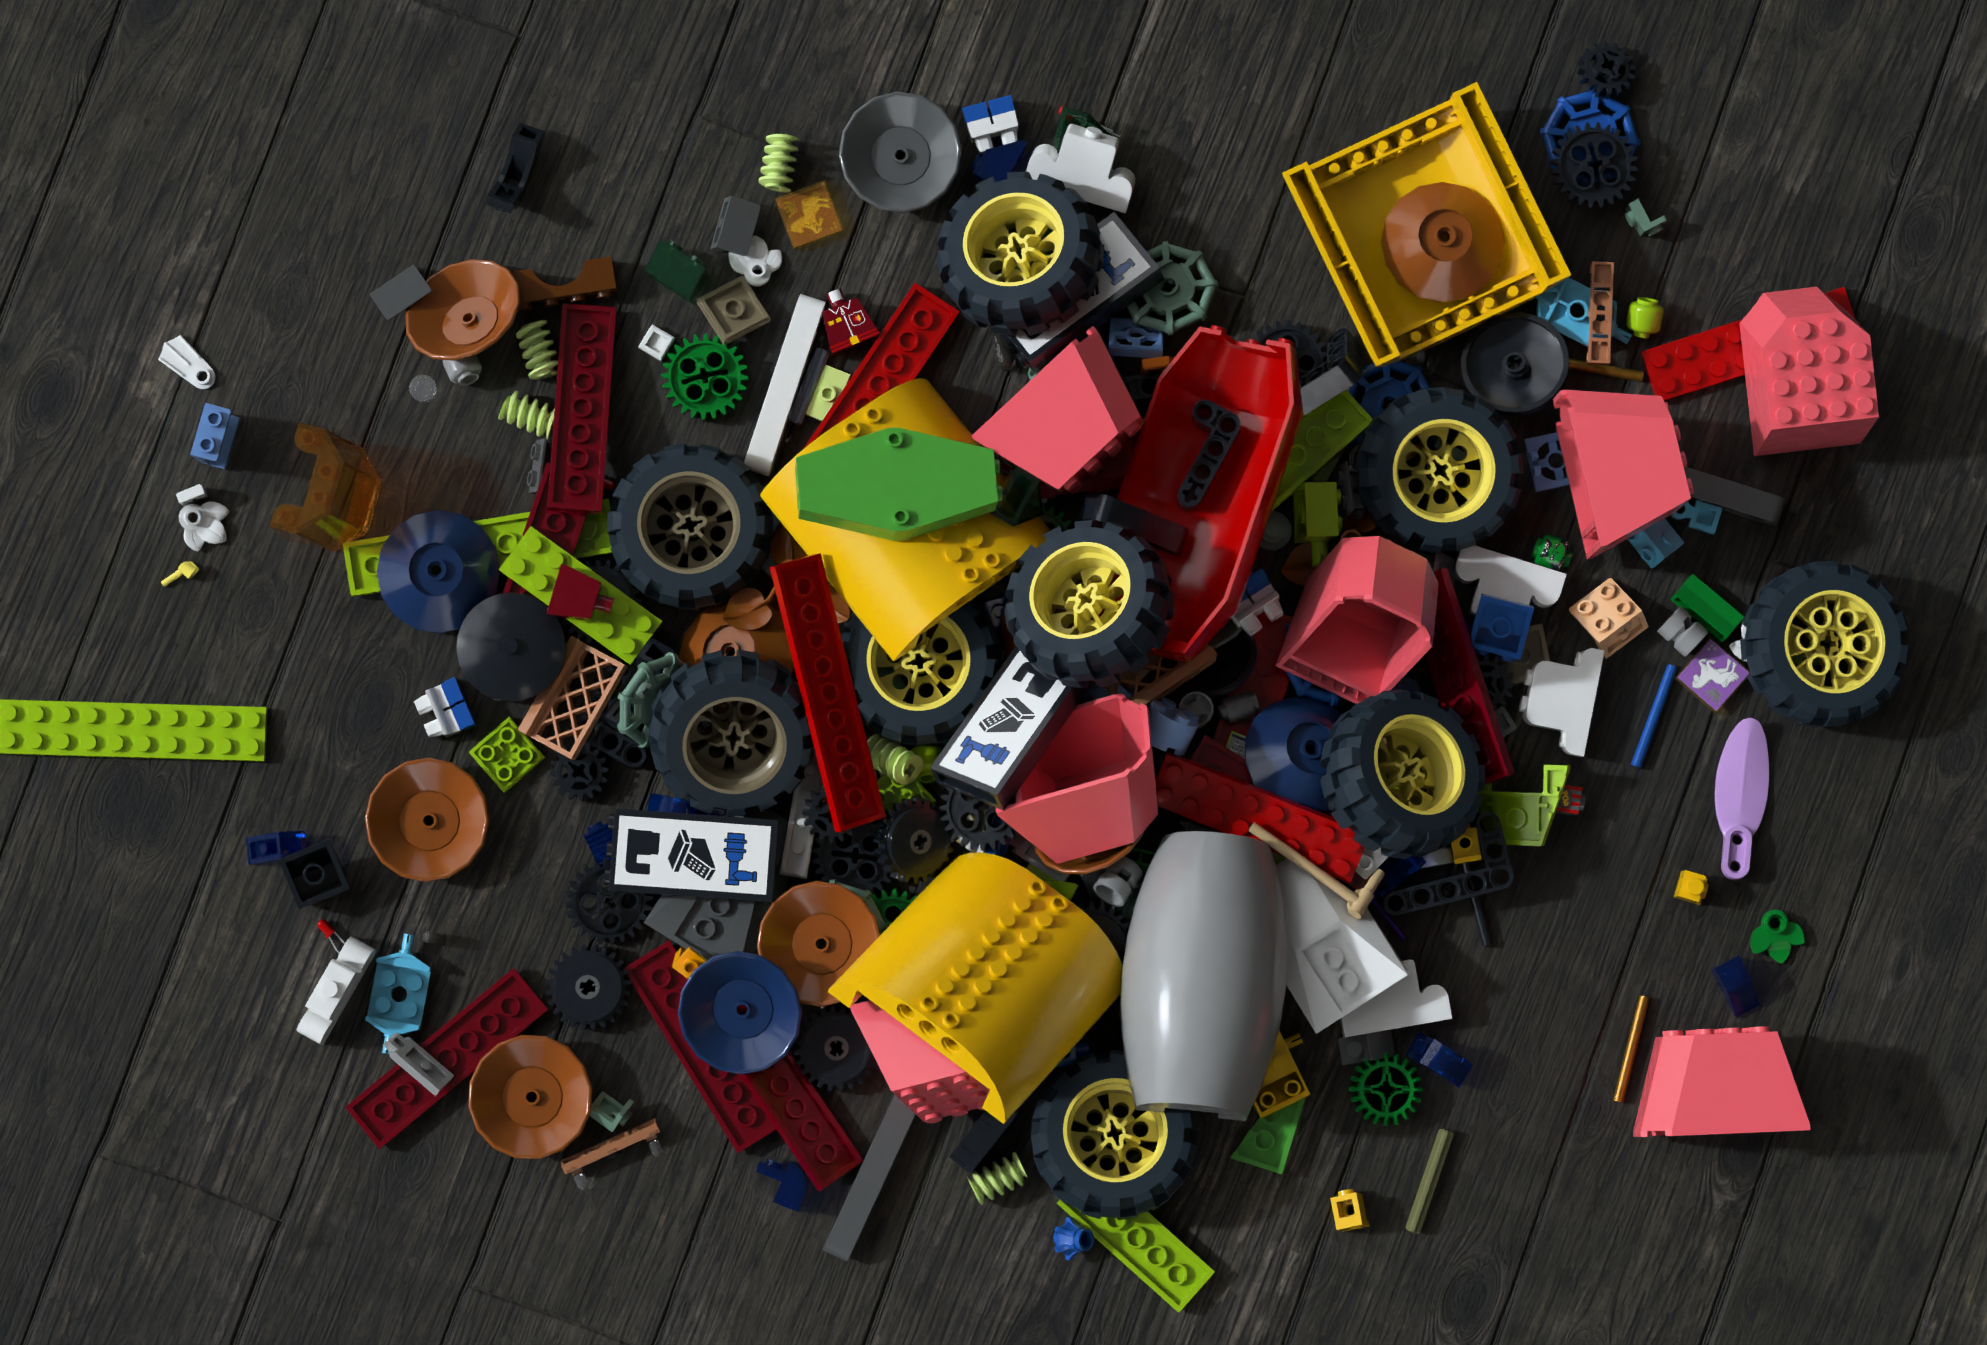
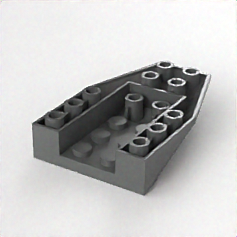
M756 806L745 809L746 816L735 817L779 820L774 888L775 900L786 892L789 876L780 875L789 821L770 809L761 812L759 807ZM662 895L644 923L685 949L688 947L693 948L707 960L716 955L735 951L755 954L760 923L772 902Z

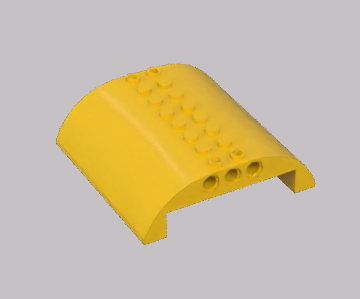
M1477 82L1454 92L1450 100L1311 165H1308L1306 161L1282 173L1376 368L1401 361L1471 330L1495 316L1504 314L1532 300L1571 276ZM1439 182L1466 186L1486 199L1500 219L1504 238L1501 263L1489 283L1468 298L1444 303L1419 298L1399 285L1385 264L1381 245L1385 219L1397 201L1418 186ZM1441 234L1440 239L1446 242L1449 240V236Z
M923 378L905 382L887 391L819 436L788 462L769 482L760 495L808 556L821 553L827 580L893 661H896L915 648L922 633L1020 567L1021 565L1018 563L1019 558L1029 546L1039 547L1046 541L1044 534L1051 531L1001 469L1000 475H996V483L1002 487V501H998L995 511L907 540L892 541L798 519L795 480L796 457L886 428H903L982 447L971 437V432L930 382Z
M974 852L954 858L829 988L828 993L848 1008L862 995L874 1002L990 1089L982 1108L1005 1124L1121 995L1123 966L1109 938L1078 906L1017 863L998 855Z

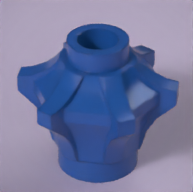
M1066 1217V1221L1061 1227H1055L1053 1240L1056 1246L1054 1249L1055 1252L1065 1254L1066 1260H1073L1078 1253L1092 1248L1094 1243L1092 1231L1078 1225L1073 1217Z

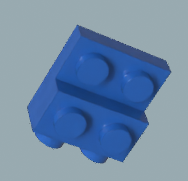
M1481 593L1470 634L1475 653L1480 655H1488V652L1498 654L1499 659L1508 662H1514V659L1521 660L1534 606Z

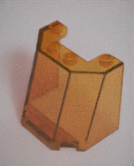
M299 422L295 433L296 446L303 452L318 455L304 506L299 507L291 504L278 506L273 512L269 527L284 539L336 552L343 548V543L351 542L368 533L382 480L363 448L324 428Z

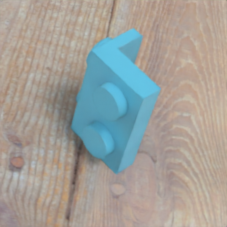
M1666 519L1627 539L1650 568H1654L1684 544V541Z

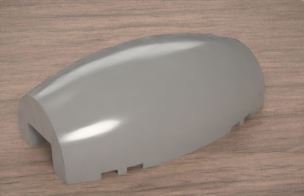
M1185 831L1170 833L1162 838L1147 869L1127 934L1120 999L1124 1058L1136 1110L1164 1112L1165 1108L1219 1113L1218 1118L1246 1121L1261 1090L1274 1053L1282 1020L1286 991L1288 948L1286 915L1280 879L1271 847L1260 840L1219 832Z

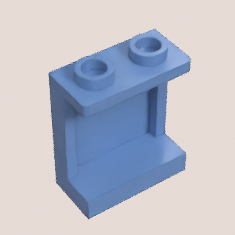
M205 403L190 453L198 462L224 470L227 469L241 421L240 417L231 415L230 409Z

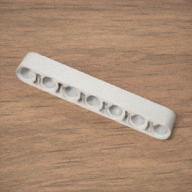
M800 294L744 461V464L753 472L768 477L771 473L789 419L788 417L823 317L822 312L826 307L825 301Z

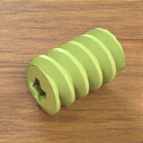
M787 134L766 136V141L771 145L764 147V152L768 156L762 158V162L768 166L761 167L760 172L765 176L759 178V183L773 191L790 193L791 189L784 185L785 183H792L793 179L786 176V173L795 171L794 168L788 166V163L796 162L797 159L791 156L790 152L798 151V148L792 145V142L800 141V139Z
M547 320L526 324L516 333L518 339H524L519 343L520 349H527L523 352L522 356L523 359L529 360L525 366L526 369L533 370L528 374L532 380H541L557 375L554 367L558 365V360H551V357L557 352L556 350L547 349L554 342L553 340L544 339L545 336L550 334V330L541 329L547 323Z
M517 390L511 396L509 395L502 405L498 419L502 420L507 415L508 424L511 425L517 420L518 428L521 429L527 424V432L531 433L537 428L536 434L538 437H542L546 433V439L550 440L553 434L555 408L551 413L548 412V403H545L541 409L538 408V399L528 404L529 395L527 394L519 400V391Z
M877 733L868 739L867 743L874 769L901 785L909 784L918 777L923 767L921 756L915 755L914 752L907 750L906 747L900 746L899 743L889 738H884Z
M1015 1152L1012 1153V1162L1006 1157H1002V1166L994 1161L992 1162L993 1171L983 1166L982 1176L973 1171V1180L971 1181L968 1178L981 1205L985 1204L984 1195H987L991 1200L995 1199V1190L1001 1196L1004 1195L1005 1185L1011 1191L1014 1190V1181L1020 1186L1024 1185V1176L1027 1177Z

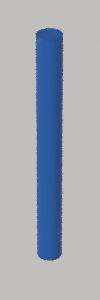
M1667 664L1631 765L1641 768L1678 669L1674 665Z

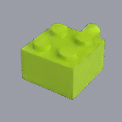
M1305 482L1292 494L1294 542L1311 543L1312 567H1317L1328 555L1327 542L1339 536V532L1342 531V518L1338 516L1341 492L1340 489H1337L1336 482Z

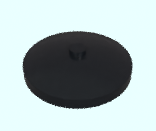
M1514 312L1501 314L1482 323L1468 338L1461 357L1463 380L1470 394L1479 396L1493 405L1500 415L1522 416L1531 414L1549 405L1565 386L1569 374L1568 349L1558 330L1546 320L1528 313Z
M503 593L483 600L468 613L458 633L457 657L463 674L478 691L500 701H523L539 695L555 681L565 660L566 641L557 617L547 615L548 607L528 595Z

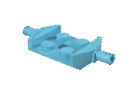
M1568 277L1555 287L1535 297L1537 300L1536 316L1549 322L1559 333L1588 347L1590 288ZM1612 300L1611 338L1614 337L1627 345L1632 334L1617 328V302ZM1573 304H1580L1585 310L1584 316L1581 318L1573 317L1570 313V307ZM1592 336L1596 338H1607V336Z
M404 934L402 950L398 953L376 959L377 967L368 1015L365 1020L384 1033V1043L394 1033L403 1035L420 1030L432 968L414 956L412 948L415 935L409 936V934ZM398 986L404 987L407 991V997L402 1002H396L392 997L393 990ZM383 1044L382 1053L387 1054L388 1050L385 1048Z

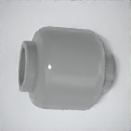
M477 355L455 361L443 360V366L450 381L461 386H467L477 381L482 371V365Z

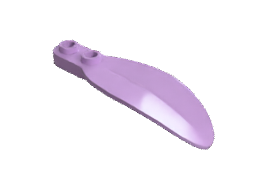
M1746 718L1740 721L1729 735L1719 760L1715 780V810L1718 824L1723 834L1721 870L1725 877L1731 880H1739L1749 871L1752 837L1763 818L1768 796L1769 758L1767 741L1761 724L1754 718ZM1733 836L1740 837V845L1733 843ZM1732 862L1738 864V871L1731 870L1730 864Z

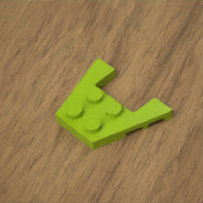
M1544 765L1542 793L1493 791L1492 783L1485 785L1484 789L1477 792V794L1483 797L1479 813L1492 812L1499 817L1506 845L1544 846L1570 772V765ZM1486 816L1482 819L1486 832H1491L1495 829L1496 821L1493 817Z

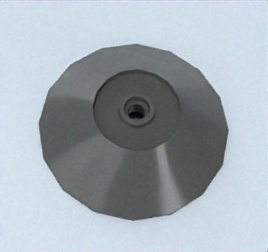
M897 91L873 97L854 111L842 131L839 158L844 178L859 198L879 210L906 213L928 207L948 191L959 172L962 147L956 125L941 106L922 95ZM898 152H904L906 155L903 160H898L895 156Z

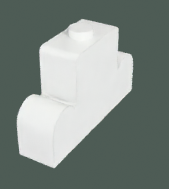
M1075 124L1068 126L1059 153L1049 144L1037 146L1032 153L1026 172H1030L1034 180H1037L1039 174L1048 175L1063 181L1066 189L1076 190L1085 201L1122 213L1127 211L1135 186V176L1131 170L1123 167L1116 168L1115 170L1112 169L1119 139L1102 133L1098 128H1084Z
M1478 546L1460 550L1454 570L1456 579L1463 584L1477 582L1469 608V614L1472 616H1476L1481 593L1529 605L1532 599L1533 603L1538 607H1550L1559 599L1566 578L1565 573Z
M349 937L338 958L330 961L307 1001L305 1007L308 1010L302 1017L297 1027V1032L320 1045L325 1043L376 954V949L355 937Z
M1413 960L1402 961L1409 971V975L1340 1018L1343 1038L1452 1019L1448 994L1439 985L1427 986L1420 992L1415 962Z

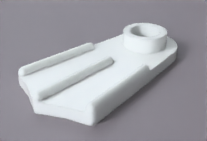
M182 335L164 343L162 353L158 359L160 362L198 389L205 390L213 386L216 380L214 370ZM202 372L207 373L205 381H199L198 379L199 374Z

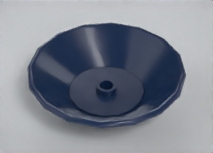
M435 510L414 515L392 531L381 548L377 577L381 596L397 618L414 629L440 634L459 630L468 613L477 604L497 594L501 571H499L500 565L496 547L481 526L462 514ZM436 565H439L442 569L439 575L432 573V568Z
M1290 697L1271 703L1254 718L1245 738V765L1253 785L1322 813L1335 810L1331 798L1324 799L1320 780L1322 776L1326 775V769L1320 767L1324 742L1330 739L1328 737L1330 729L1341 716V713L1319 700ZM1306 747L1311 748L1313 754H1308Z
M735 951L713 956L693 970L681 989L678 1018L683 1037L698 1058L717 1070L741 1075L766 1070L787 1055L799 1036L802 1009L797 988L781 967L762 955ZM739 1005H745L747 1012H740Z

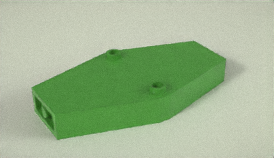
M886 428L796 457L795 480L798 519L892 541L907 540L995 511L998 501H1002V487L996 483V475H1000L999 459H994L993 449L903 428Z

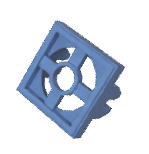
M1112 317L1110 319L1108 351L1113 361L1115 356L1163 357V332L1142 325L1136 326L1132 323L1133 319ZM1139 333L1143 336L1136 338L1130 336V334ZM1116 339H1126L1132 345L1120 344ZM1145 341H1156L1152 346L1140 345V343Z
M1557 432L1524 440L1535 492L1569 485L1568 477L1564 478L1562 470L1565 467L1564 460L1560 468H1553L1548 462L1549 456L1553 453H1558L1562 456V452L1557 448L1556 441H1559ZM1545 443H1548L1549 453L1545 459L1538 460L1539 449ZM1547 467L1549 470L1554 471L1556 480L1546 478L1541 473V468Z

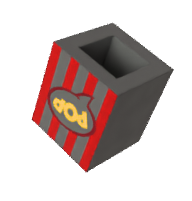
M1565 785L1556 813L1576 816L1579 810L1583 811L1586 795L1581 794L1582 787Z

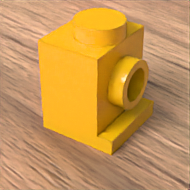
M1469 823L1466 832L1451 843L1455 864L1482 860L1476 827L1471 828ZM1462 838H1468L1470 840V846L1468 848H1462L1460 846V840Z
M1681 871L1674 898L1700 905L1708 890V879L1704 875L1691 871Z
M1354 1189L1339 1191L1337 1197L1330 1198L1336 1230L1346 1232L1369 1227L1361 1193H1354ZM1351 1205L1354 1206L1355 1212L1352 1215L1348 1213V1208Z

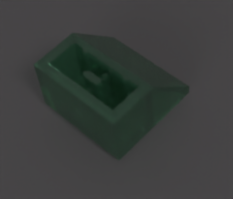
M661 239L645 269L646 275L691 304L709 278L704 266L705 262L693 254L690 258L686 256L682 251L683 248L674 241L669 240L666 243Z

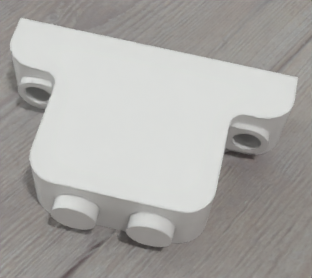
M1590 648L1577 652L1574 666L1541 661L1536 663L1531 670L1527 669L1524 685H1528L1526 696L1522 695L1519 711L1523 712V719L1528 725L1559 731L1561 733L1559 747L1567 755L1584 757L1604 650Z

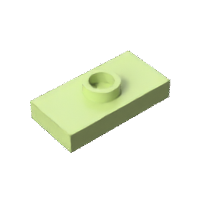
M825 365L806 411V416L822 422L848 383L850 374Z

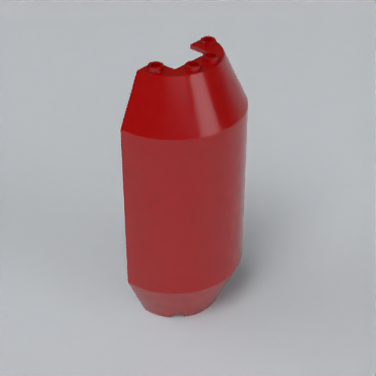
M1211 325V328L1199 327L1158 378L1117 498L1189 529L1181 556L1168 554L1153 548L1164 563L1172 579L1170 589L1175 594V606L1172 620L1165 621L1170 630L1160 650L1152 648L1149 654L1184 662L1193 660L1239 609L1304 417L1297 352L1293 347L1294 342L1284 338H1279L1278 341L1267 339V346H1263L1260 342L1252 339H1246V342L1234 340L1226 334V329L1219 326ZM1209 400L1237 415L1241 421V427L1237 438L1200 505L1193 511H1185L1177 503L1178 491L1210 434L1193 423L1192 411L1198 401ZM1201 408L1197 411L1200 419L1207 420L1212 416L1211 412L1206 408ZM1224 421L1221 423V428L1224 432L1231 433L1235 430V425L1231 421ZM1212 444L1208 447V452L1213 456H1219L1223 453L1222 448L1217 444ZM1198 468L1195 471L1196 477L1201 480L1207 479L1210 476L1206 468ZM1194 484L1189 494H1184L1185 501L1188 503L1191 499L1195 500L1193 497L1197 487ZM1114 574L1110 586L1120 575ZM1124 595L1116 598L1115 602L1120 601ZM1102 609L1099 617L1104 613L1105 609Z

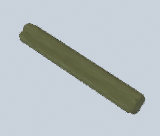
M1445 1129L1438 1130L1405 1226L1406 1230L1410 1232L1421 1233L1454 1137V1133Z

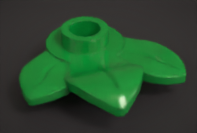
M1770 910L1763 915L1761 926L1752 932L1750 940L1751 950L1754 954L1767 950L1772 959L1782 964L1789 956L1791 944H1804V934L1798 924L1788 921L1784 912ZM1772 918H1776L1779 921L1777 928L1770 926Z

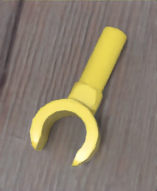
M191 561L183 562L175 573L162 580L161 583L165 587L182 575L191 579L199 571V568Z

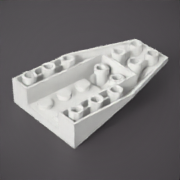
M1286 858L1276 865L1286 915L1288 948L1286 985L1317 1034L1410 973L1368 908L1361 919L1352 917L1348 913L1347 900Z

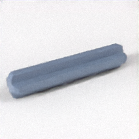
M820 348L815 350L788 417L790 422L797 425L803 423L808 406L828 361V351Z

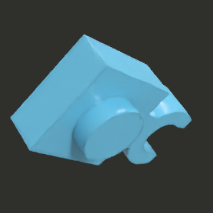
M1696 500L1694 507L1690 506L1689 502L1683 505L1684 512L1682 514L1675 512L1671 515L1676 520L1688 518L1690 520L1687 527L1713 535L1715 534L1723 508Z

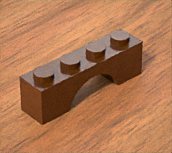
M611 256L585 260L578 277L572 282L561 286L544 283L535 275L532 269L511 272L518 282L520 289V307L518 311L532 310L533 305L543 304L544 307H554L560 305L559 301L570 300V303H580L586 301V297L596 296L597 299H606L612 297V293L618 292L614 262Z

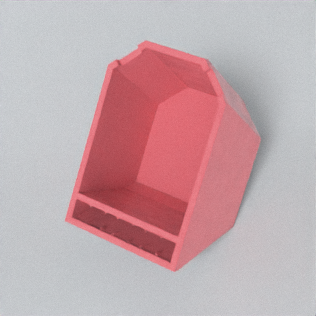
M1818 287L1763 293L1749 313L1740 321L1754 456L1861 444L1879 418L1870 335L1847 310Z
M1094 326L1086 332L1089 335L1081 342L1077 339L1072 341L971 436L982 447L993 449L995 455L1065 496L1069 493L1072 496L1084 486L1082 481L1089 474L1094 477L1104 467L1102 462L1108 456L1113 459L1124 448L1121 444L1128 437L1132 438L1142 428L1140 423L1143 419L1101 335Z
M1561 390L1553 399L1555 409L1560 408L1561 422L1556 423V430L1587 560L1598 556L1674 514L1691 499L1690 494H1693L1694 490L1691 479L1686 478L1684 468L1687 467V459L1684 451L1680 452L1678 441H1681L1678 425L1673 424L1669 405L1667 402H1664L1662 396Z
M1380 536L1342 538L1307 578L1276 666L1355 704L1370 696H1376L1383 691L1391 690L1433 645L1439 583L1428 560Z
M1121 693L1077 705L1006 809L1003 811L996 808V814L1057 864L1134 843L1158 815L1148 707L1142 703L1139 705L1127 699Z
M871 1000L853 1004L850 1007L891 1091L923 1122L936 1123L941 1121L942 1117L950 1115L954 1117L963 1116L968 1111L977 1108L984 1110L982 1106L990 1089Z
M1769 1026L1698 1029L1686 1031V1035H1683V1030L1662 1031V1037H1655L1633 1130V1137H1651V1131L1652 1136H1684L1810 1130V1123L1778 1032H1770Z

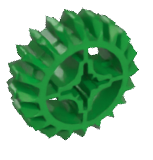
M1384 1053L1383 1061L1379 1059L1373 1060L1374 1064L1372 1065L1368 1059H1364L1363 1063L1367 1068L1365 1070L1359 1066L1355 1068L1361 1074L1360 1078L1356 1076H1351L1350 1078L1351 1081L1358 1082L1357 1087H1349L1350 1092L1357 1091L1358 1096L1350 1098L1351 1102L1360 1101L1361 1103L1355 1108L1356 1112L1365 1109L1366 1112L1362 1117L1364 1120H1367L1371 1114L1374 1115L1372 1120L1374 1125L1378 1124L1380 1117L1383 1118V1126H1388L1389 1118L1391 1117L1394 1125H1398V1115H1401L1404 1120H1408L1409 1116L1405 1110L1408 1109L1410 1112L1415 1113L1417 1109L1410 1105L1411 1102H1421L1419 1097H1414V1092H1423L1422 1087H1414V1083L1420 1082L1421 1077L1413 1079L1411 1077V1074L1415 1073L1417 1069L1412 1067L1407 1071L1405 1067L1408 1065L1409 1060H1403L1400 1065L1398 1064L1399 1055L1397 1054L1393 1056L1392 1062L1389 1061L1388 1053ZM1382 1067L1380 1081L1375 1085H1364L1368 1075L1373 1070ZM1390 1067L1398 1070L1404 1076L1407 1086L1393 1083ZM1386 1081L1389 1087L1399 1088L1400 1090L1392 1091V1093H1388L1389 1097H1384L1383 1092L1373 1091L1372 1088H1379ZM1364 1093L1376 1094L1380 1098L1382 1112L1375 1110L1369 1105ZM1396 1094H1407L1404 1103L1398 1109L1390 1112L1393 1096Z

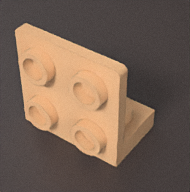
M1612 578L1607 579L1569 608L1571 615L1594 638L1598 649L1604 650V657L1606 659L1649 627L1643 611Z

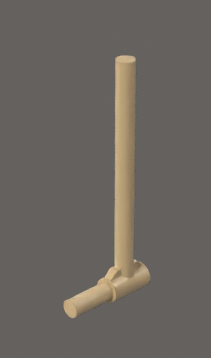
M1256 822L1249 829V832L1347 900L1348 913L1356 919H1361L1374 897L1373 893L1385 875L1381 869L1377 868L1373 872L1364 888L1353 892Z

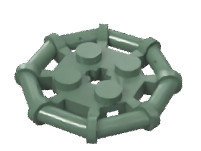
M1163 241V244L1148 250L1147 252L1153 260L1163 256V260L1157 262V265L1162 271L1164 280L1142 295L1146 304L1141 309L1136 301L1127 306L1133 318L1132 323L1136 326L1142 325L1168 333V336H1173L1175 332L1200 320L1205 321L1215 290L1219 288V283L1214 279L1203 258L1204 254L1199 250L1195 252L1169 244L1168 241ZM1170 255L1187 261L1185 264H1176L1173 260H1170ZM1192 268H1197L1202 277L1201 280L1195 281L1190 271ZM1168 282L1169 285L1174 284L1175 287L1172 292H1163V284ZM1196 290H1204L1199 305L1193 302ZM1186 308L1190 310V314L1175 321L1173 320V314ZM1151 311H1155L1158 315H1166V321L1152 318L1148 315Z
M669 652L662 658L648 663H640L637 672L624 691L619 692L620 722L617 724V728L621 734H626L640 744L639 747L641 748L650 746L649 721L653 715L652 705L660 689L664 686L668 687L672 682L671 675L685 664L678 658L676 653ZM664 668L662 674L656 676L653 674V672ZM631 704H634L633 716H631ZM643 723L645 726L643 730L640 732L636 728H638Z

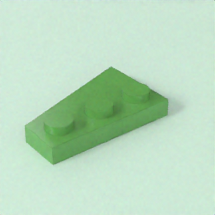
M1306 1097L1263 1118L1259 1117L1230 1158L1283 1175Z

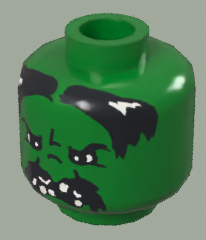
M1545 534L1542 538H1537L1531 557L1534 558L1536 565L1559 572L1562 566L1568 567L1573 552L1568 551V541L1551 534Z

